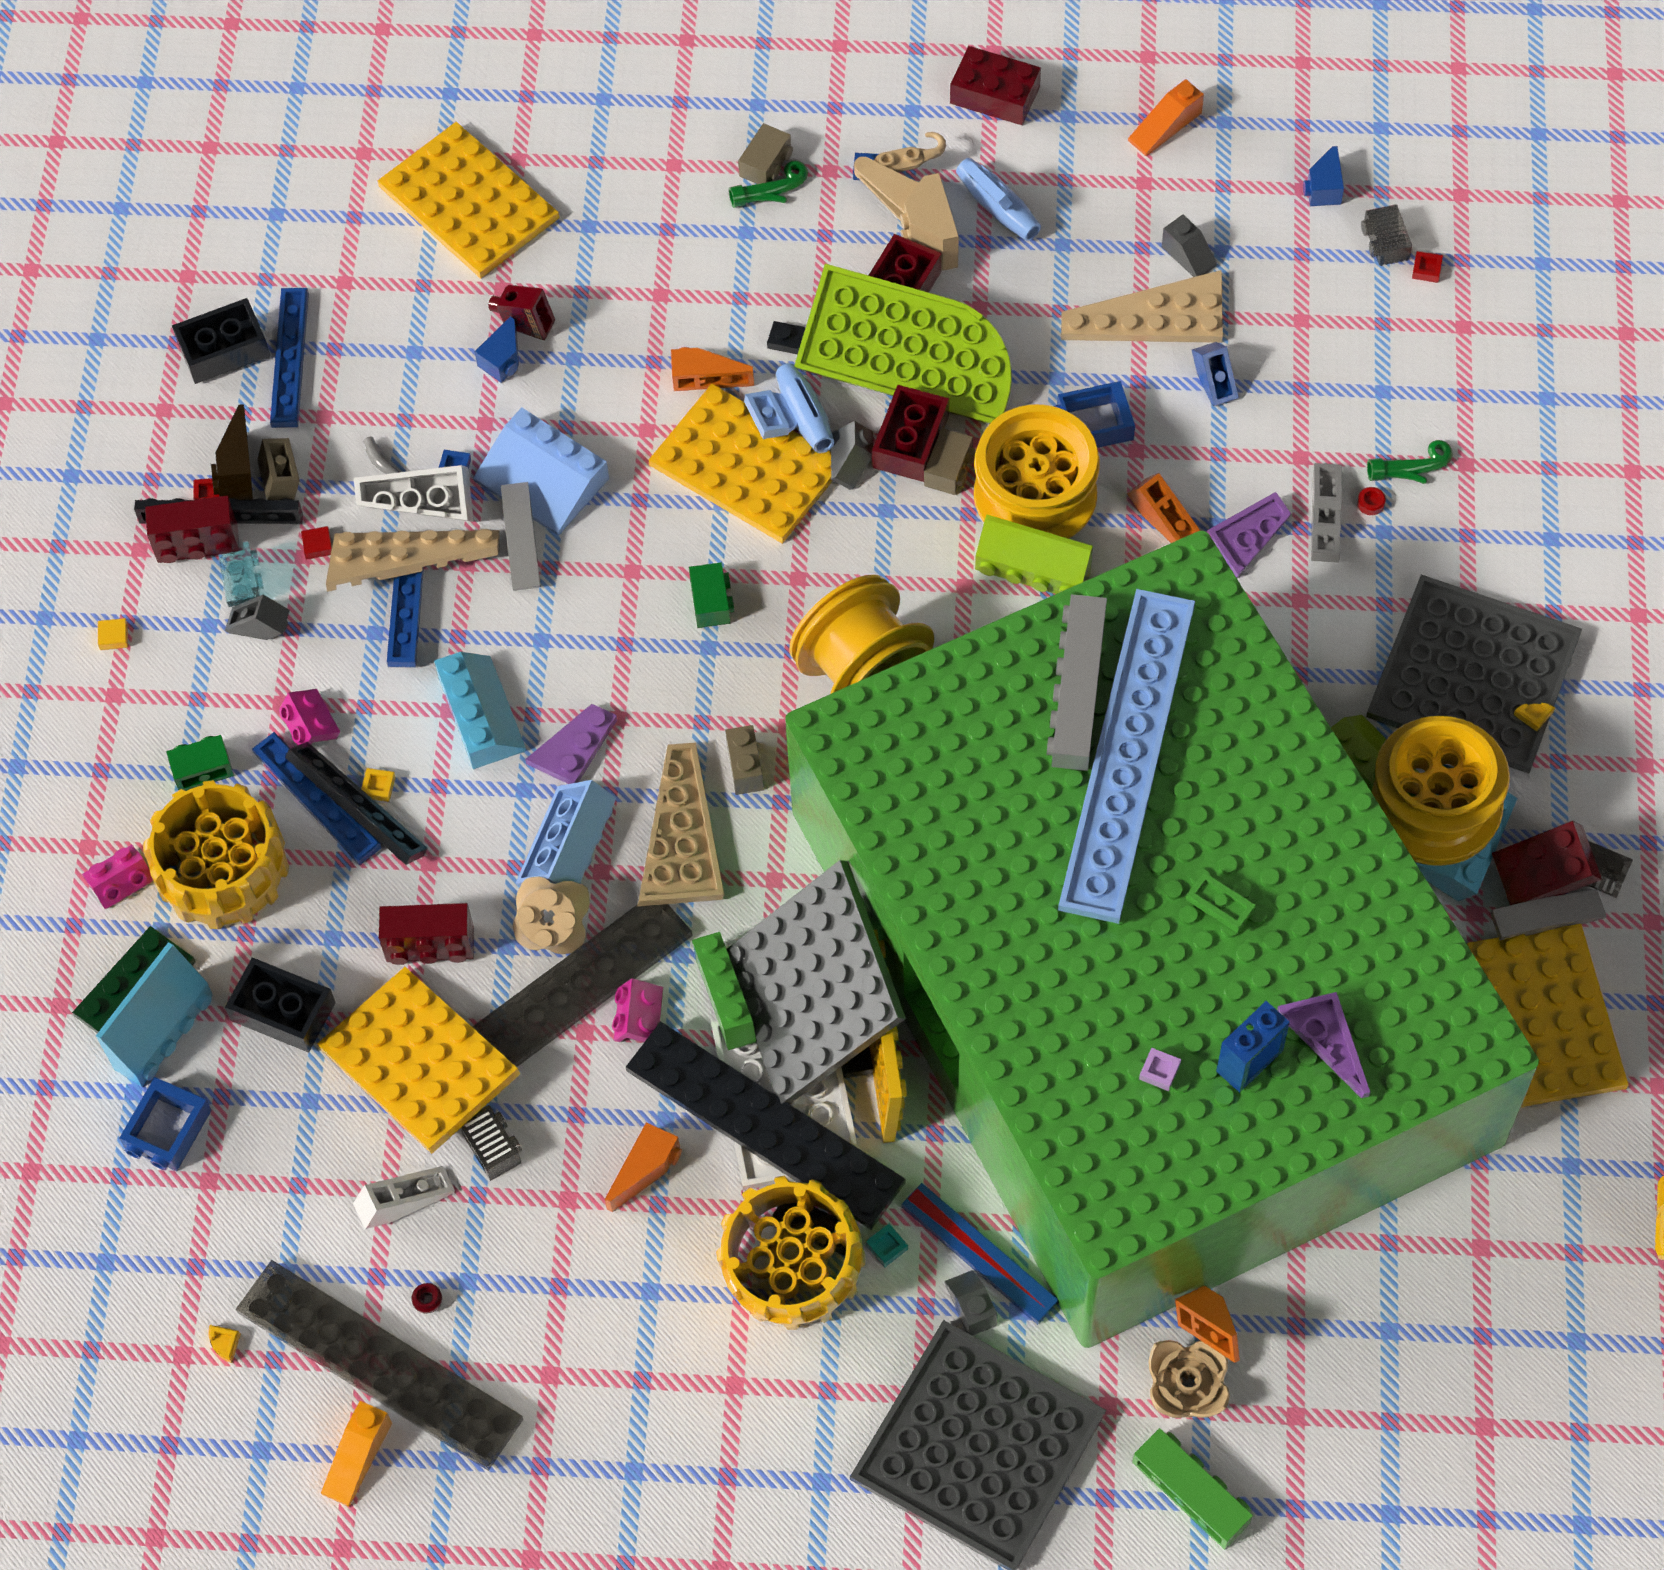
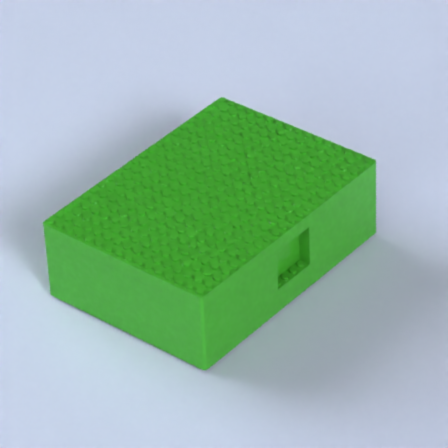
M1197 531L795 709L786 715L785 724L793 816L824 872L839 860L849 862L873 930H877L879 940H884L886 952L884 960L906 1017L905 1022L1049 1288L1058 1299V1304L1075 1336L1083 1347L1090 1348L1175 1307V1299L1202 1286L1212 1289L1505 1146L1539 1064V1059L1207 532ZM1136 589L1193 600L1195 601V606L1120 922L1117 924L1058 911V906ZM1071 594L1107 598L1088 771L1052 767V756L1047 755L1048 737L1055 736V729L1050 728L1051 711L1058 710V702H1053L1054 685L1061 684V676L1056 675L1058 657L1064 658V649H1059L1061 631L1067 632L1068 624L1062 623L1064 605L1070 606ZM1203 872L1256 905L1255 911L1238 933L1186 900V894ZM1337 992L1370 1090V1095L1361 1099L1290 1027L1288 1028L1283 1052L1239 1093L1216 1072L1222 1042L1265 1001L1277 1010L1278 1006ZM1252 1025L1246 1026L1248 1030L1254 1029ZM1151 1048L1181 1059V1064L1169 1091L1139 1080L1140 1073Z

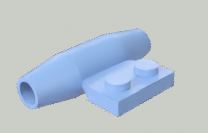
M966 158L959 164L956 173L972 196L1003 226L1026 241L1033 239L1039 233L1041 225L1027 205L996 174L972 158Z
M784 364L776 371L780 393L767 390L745 394L744 402L763 439L789 435V432L797 428L817 453H825L834 446L827 414L811 384L794 367V364Z

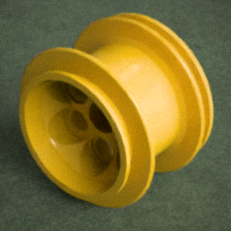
M1039 404L1025 405L1008 410L988 425L980 438L974 460L976 473L974 502L982 521L984 522L986 515H991L1068 539L1081 531L1092 517L1096 507V482L1100 470V459L1096 442L1087 426L1068 411L1054 406Z
M864 575L838 586L808 611L793 633L789 651L791 657L796 662L797 669L802 674L807 676L827 675L834 683L830 693L832 694L933 649L934 632L931 627L924 623L904 625L896 616L900 605L898 589L880 575Z
M1450 716L1423 717L1399 727L1382 745L1376 759L1375 781L1372 787V794L1415 862L1433 866L1456 864L1478 854L1497 832L1502 820L1504 800L1509 788V766L1499 744L1479 726L1464 719ZM1449 764L1454 766V768H1446L1443 765ZM1420 768L1423 769L1425 772L1419 773L1416 772L1414 769ZM1469 784L1472 785L1474 788L1468 789L1465 788L1463 785ZM1407 792H1408V793H1413V794H1415L1416 796L1411 797V796H1409V795L1407 794Z

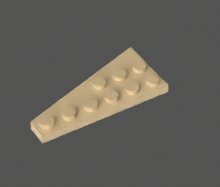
M1222 270L1063 311L1061 314V340L1222 343Z
M499 530L335 533L326 579L327 592L337 590L336 585L351 582V586L361 585L362 580L376 577L378 580H385L422 572V567L436 564L437 568L448 566L447 562L461 559L462 561L469 562L497 556L500 544Z
M696 743L668 744L637 907L723 899L724 891Z

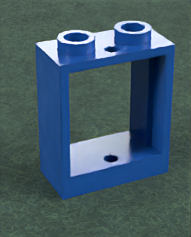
M1121 381L1058 394L1057 405L1054 407L1068 412L1111 404L1118 426L1091 431L1097 448L1134 440L1135 423Z
M1265 1001L1222 1042L1216 1072L1240 1093L1283 1052L1290 1021L1270 1003ZM1252 1025L1254 1029L1248 1030L1246 1026Z
M154 1077L119 1139L125 1148L124 1151L128 1155L137 1159L143 1156L151 1160L150 1163L161 1170L170 1168L178 1171L212 1110L207 1099ZM158 1100L190 1113L169 1152L136 1138Z

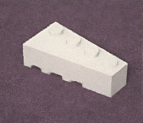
M459 465L354 478L356 505L474 522L468 467Z

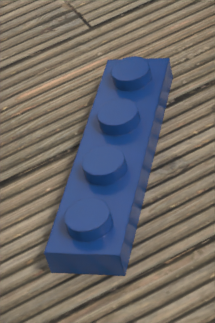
M424 569L422 572L394 577L387 651L388 667H416Z

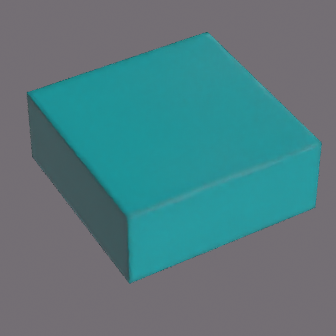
M890 1223L866 1241L868 1249L884 1267H887L908 1250V1244Z

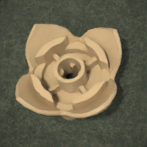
M540 876L525 879L516 896L517 914L513 920V931L517 942L530 950L536 951L547 949L557 954H569L579 951L586 938V930L582 924V919L588 912L590 905L588 888L574 881H563L553 884L548 879ZM545 909L547 912L552 910L555 913V916L552 918L553 924L550 921H544Z
M1171 1340L1154 1343L1148 1363L1153 1379L1150 1398L1157 1411L1172 1418H1191L1193 1416L1207 1418L1217 1415L1226 1409L1230 1397L1229 1388L1224 1384V1377L1228 1369L1227 1357L1202 1341H1197L1190 1347H1184L1177 1341ZM1185 1377L1188 1380L1191 1377L1194 1379L1193 1387H1185L1182 1384V1378Z

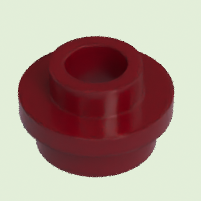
M423 1283L414 1289L411 1296L412 1304L420 1313H432L440 1307L442 1293L436 1285ZM430 1295L433 1299L430 1303H423V1297Z

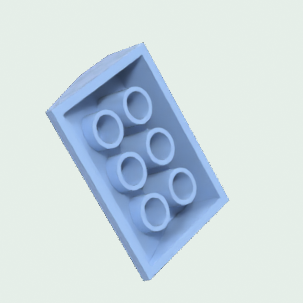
M521 407L502 429L473 480L501 499V485L528 482L533 520L559 536L609 480L607 461Z

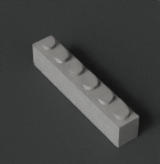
M1071 594L1070 606L1064 605L1062 623L1068 624L1067 632L1061 631L1059 649H1064V658L1058 657L1056 675L1061 676V684L1054 685L1053 702H1058V710L1051 711L1050 728L1055 729V736L1048 737L1047 755L1052 756V767L1088 771L1107 598Z

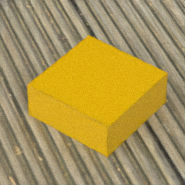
M126 618L98 621V647L100 650L128 648V623Z
M366 768L361 789L373 800L390 802L396 778L395 773Z

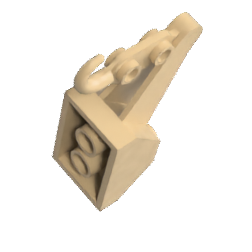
M936 132L925 133L927 138H934L938 141L937 147L931 149L907 147L887 151L877 155L874 160L868 157L857 158L854 162L855 176L901 221L903 227L901 237L942 253V271L958 268L959 236L939 173L923 176L920 182L898 173L916 169L928 160L941 156L946 148L944 137Z

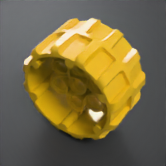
M212 780L204 781L202 786L187 791L180 789L172 794L173 799L162 810L154 812L150 819L152 826L151 835L143 843V852L149 864L151 877L162 901L169 902L173 906L178 918L184 922L189 923L195 920L207 924L210 929H221L226 924L242 921L243 924L252 921L254 914L267 904L272 905L277 900V888L281 877H286L289 871V864L284 851L285 842L271 807L264 800L257 802L251 796L246 786L237 783L232 787L216 784ZM253 832L255 833L256 839H257L258 841H261V842H262V841H265V844H263V843L257 844V845L255 846V851H254V848L252 847V845H253V836H252V833H253ZM237 833H244L239 838H233ZM194 846V849L184 852L187 847ZM216 852H222L218 857H211ZM243 858H250L245 863H239ZM179 860L181 862L179 868L181 874L180 878H178V875L174 869L169 868L170 865L176 866L179 863ZM200 871L199 875L189 877L193 872ZM222 877H229L227 880L220 879Z
M778 1176L774 1178L775 1184L768 1185L757 1191L749 1187L742 1193L744 1201L733 1214L724 1215L721 1222L724 1232L721 1247L716 1251V1255L728 1289L734 1298L760 1322L767 1320L776 1324H782L787 1330H797L803 1323L818 1319L823 1323L831 1320L833 1310L843 1303L846 1298L852 1300L856 1295L857 1279L861 1267L865 1266L866 1260L860 1230L848 1205L844 1200L838 1199L828 1192L821 1182L813 1179L809 1180V1183L789 1181L786 1176ZM797 1203V1207H792L785 1212L782 1222H778L777 1219L770 1216L759 1218L763 1213L774 1207ZM814 1206L824 1209L839 1221L835 1226V1233L831 1234L829 1230L823 1227L813 1228V1221L809 1212L813 1210ZM804 1217L806 1219L805 1226L799 1230L792 1229L790 1226L794 1218ZM774 1226L777 1228L776 1235L772 1239L762 1238L761 1234L764 1228ZM750 1227L754 1230L755 1237L760 1246L753 1248L748 1253L746 1262L740 1263L738 1260L739 1247L744 1234ZM818 1237L829 1239L828 1246L823 1250L813 1248V1243ZM842 1243L846 1249V1256L841 1271L834 1280L832 1277H829L828 1269L823 1260L831 1257L835 1252L836 1245ZM795 1246L799 1248V1254L795 1259L788 1260L784 1258V1252L788 1247ZM760 1256L770 1258V1263L765 1269L755 1268V1261ZM811 1267L822 1269V1274L817 1280L806 1278V1273ZM752 1272L753 1275L760 1279L769 1278L770 1286L776 1295H771L767 1302L750 1293L742 1285L748 1281V1273ZM783 1276L792 1278V1285L786 1290L777 1288V1282ZM801 1284H805L806 1287L813 1290L825 1289L824 1292L811 1300L785 1305L786 1299L793 1298L798 1293Z

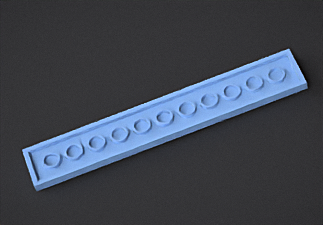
M1136 589L1058 911L1117 924L1120 922L1195 606V601Z

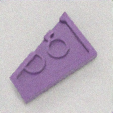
M1274 492L1207 530V533L1211 536L1237 578L1289 519L1291 513L1279 495Z
M591 704L525 759L526 764L567 784L578 783L617 722V715Z

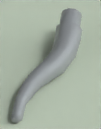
M371 436L365 438L363 441L366 447L365 450L372 464L385 474L399 473L383 457L374 438Z

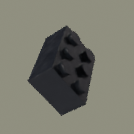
M248 298L172 325L178 346L195 384L270 357L266 339Z
M252 957L229 998L225 1009L232 1022L309 1053L336 1002L330 988Z

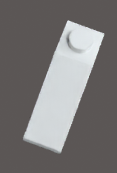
M440 1166L364 1185L353 1205L364 1228L368 1229L394 1222L452 1195L455 1190L444 1167Z

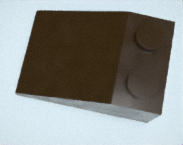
M240 404L215 452L216 464H211L214 495L228 496L229 499L253 500L244 404Z

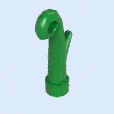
M790 161L784 167L786 179L749 186L737 185L729 187L728 192L732 207L736 208L745 206L746 203L760 201L786 203L787 198L778 194L803 184L808 175L807 167L801 161ZM791 170H798L799 174H794Z
M1435 440L1428 446L1430 456L1428 459H1368V479L1370 481L1384 480V478H1400L1425 484L1427 479L1418 474L1438 470L1446 466L1451 461L1453 455L1452 448L1443 440ZM1435 449L1442 450L1443 455H1439Z

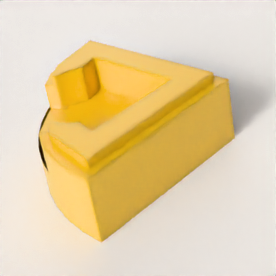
M1547 703L1523 704L1515 710L1514 716L1535 731H1538L1554 713L1555 707Z
M210 1325L208 1335L213 1350L221 1359L232 1363L241 1336L240 1332Z

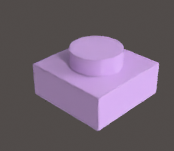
M1151 1048L1140 1073L1139 1080L1169 1091L1181 1064V1059Z

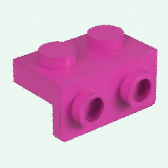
M318 689L287 693L279 712L297 746L305 742L312 744L314 742L337 739L340 730Z
M132 844L126 848L119 849L105 861L92 865L88 871L82 874L104 909L111 907L153 881L147 864Z
M632 978L617 989L615 994L617 1011L612 1022L614 1041L621 1042L625 1038L641 1042L646 1041L660 1023L663 996L662 986Z

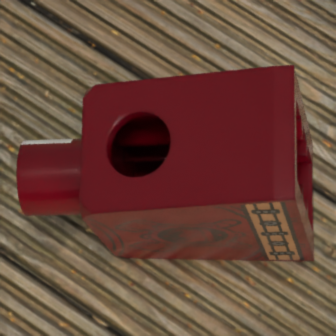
M508 285L505 287L501 297L493 295L489 300V310L499 313L503 323L511 316L515 320L516 331L545 340L555 322V317L542 288Z

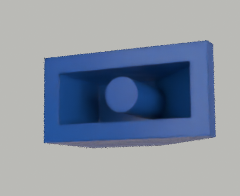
M1332 146L1309 169L1308 180L1303 181L1304 196L1309 197L1310 206L1341 205L1344 185L1338 146Z
M511 316L474 351L477 366L500 383L507 377L512 376L519 366L515 320Z
M1214 342L1192 349L1197 375L1211 404L1216 406L1238 399L1239 396L1227 347Z

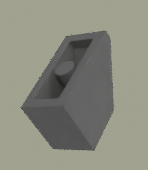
M1184 214L1163 228L1161 247L1193 277L1204 275L1217 266V262L1201 230Z
M856 421L832 432L834 446L831 448V480L849 490L855 487L870 462L874 441L873 431Z
M263 594L232 607L225 631L229 634L268 640L284 633L288 626L287 618L290 610Z
M973 1270L945 1281L950 1297L968 1334L973 1336L997 1326V1312L985 1286Z

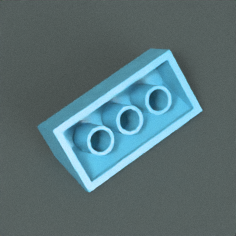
M458 652L434 660L438 678L473 769L527 751L491 656Z

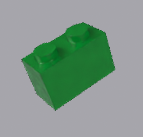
M722 562L690 566L689 575L697 628L730 624L729 613H734L733 597L726 594V589H731L729 572L723 573Z
M221 735L207 736L201 741L188 745L181 744L172 750L166 751L178 790L187 791L202 786L204 781L214 780L217 782L234 776L228 752Z

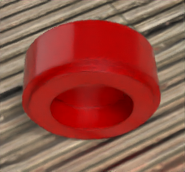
M1376 487L1363 489L1359 493L1357 500L1359 510L1366 515L1381 513L1385 507V494Z

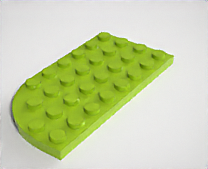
M824 265L794 367L890 396L894 395L898 384L949 398V413L990 424L999 415L1005 413L1012 385L1010 358L999 333L981 313L953 299L833 265Z

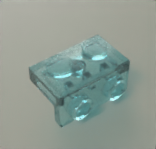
M249 541L243 542L244 550L218 555L228 607L260 596L259 590L264 589L261 573H256L255 566H260L256 549L251 550Z

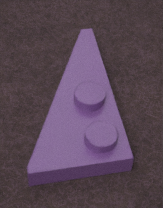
M1337 992L1278 1006L1277 1011L1290 1021L1289 1027L1361 1099L1369 1097L1370 1090Z

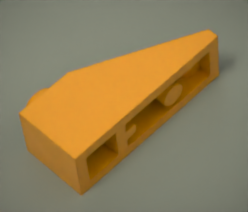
M359 1401L342 1435L321 1491L323 1496L350 1507L392 1425L387 1412Z

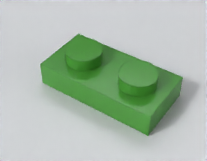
M1203 872L1186 894L1188 902L1236 933L1240 931L1256 907L1255 904Z

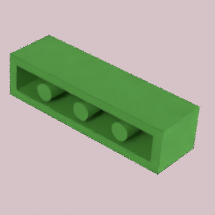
M716 932L693 939L692 943L696 962L728 1051L757 1042L753 1021L721 933Z
M1159 1428L1134 1453L1132 1463L1225 1550L1251 1523L1253 1517L1250 1513L1251 1508L1240 1497L1235 1499L1227 1491V1485L1218 1476L1214 1475L1212 1477L1203 1469V1462L1192 1453L1188 1455L1180 1447L1181 1443L1171 1432L1165 1433Z

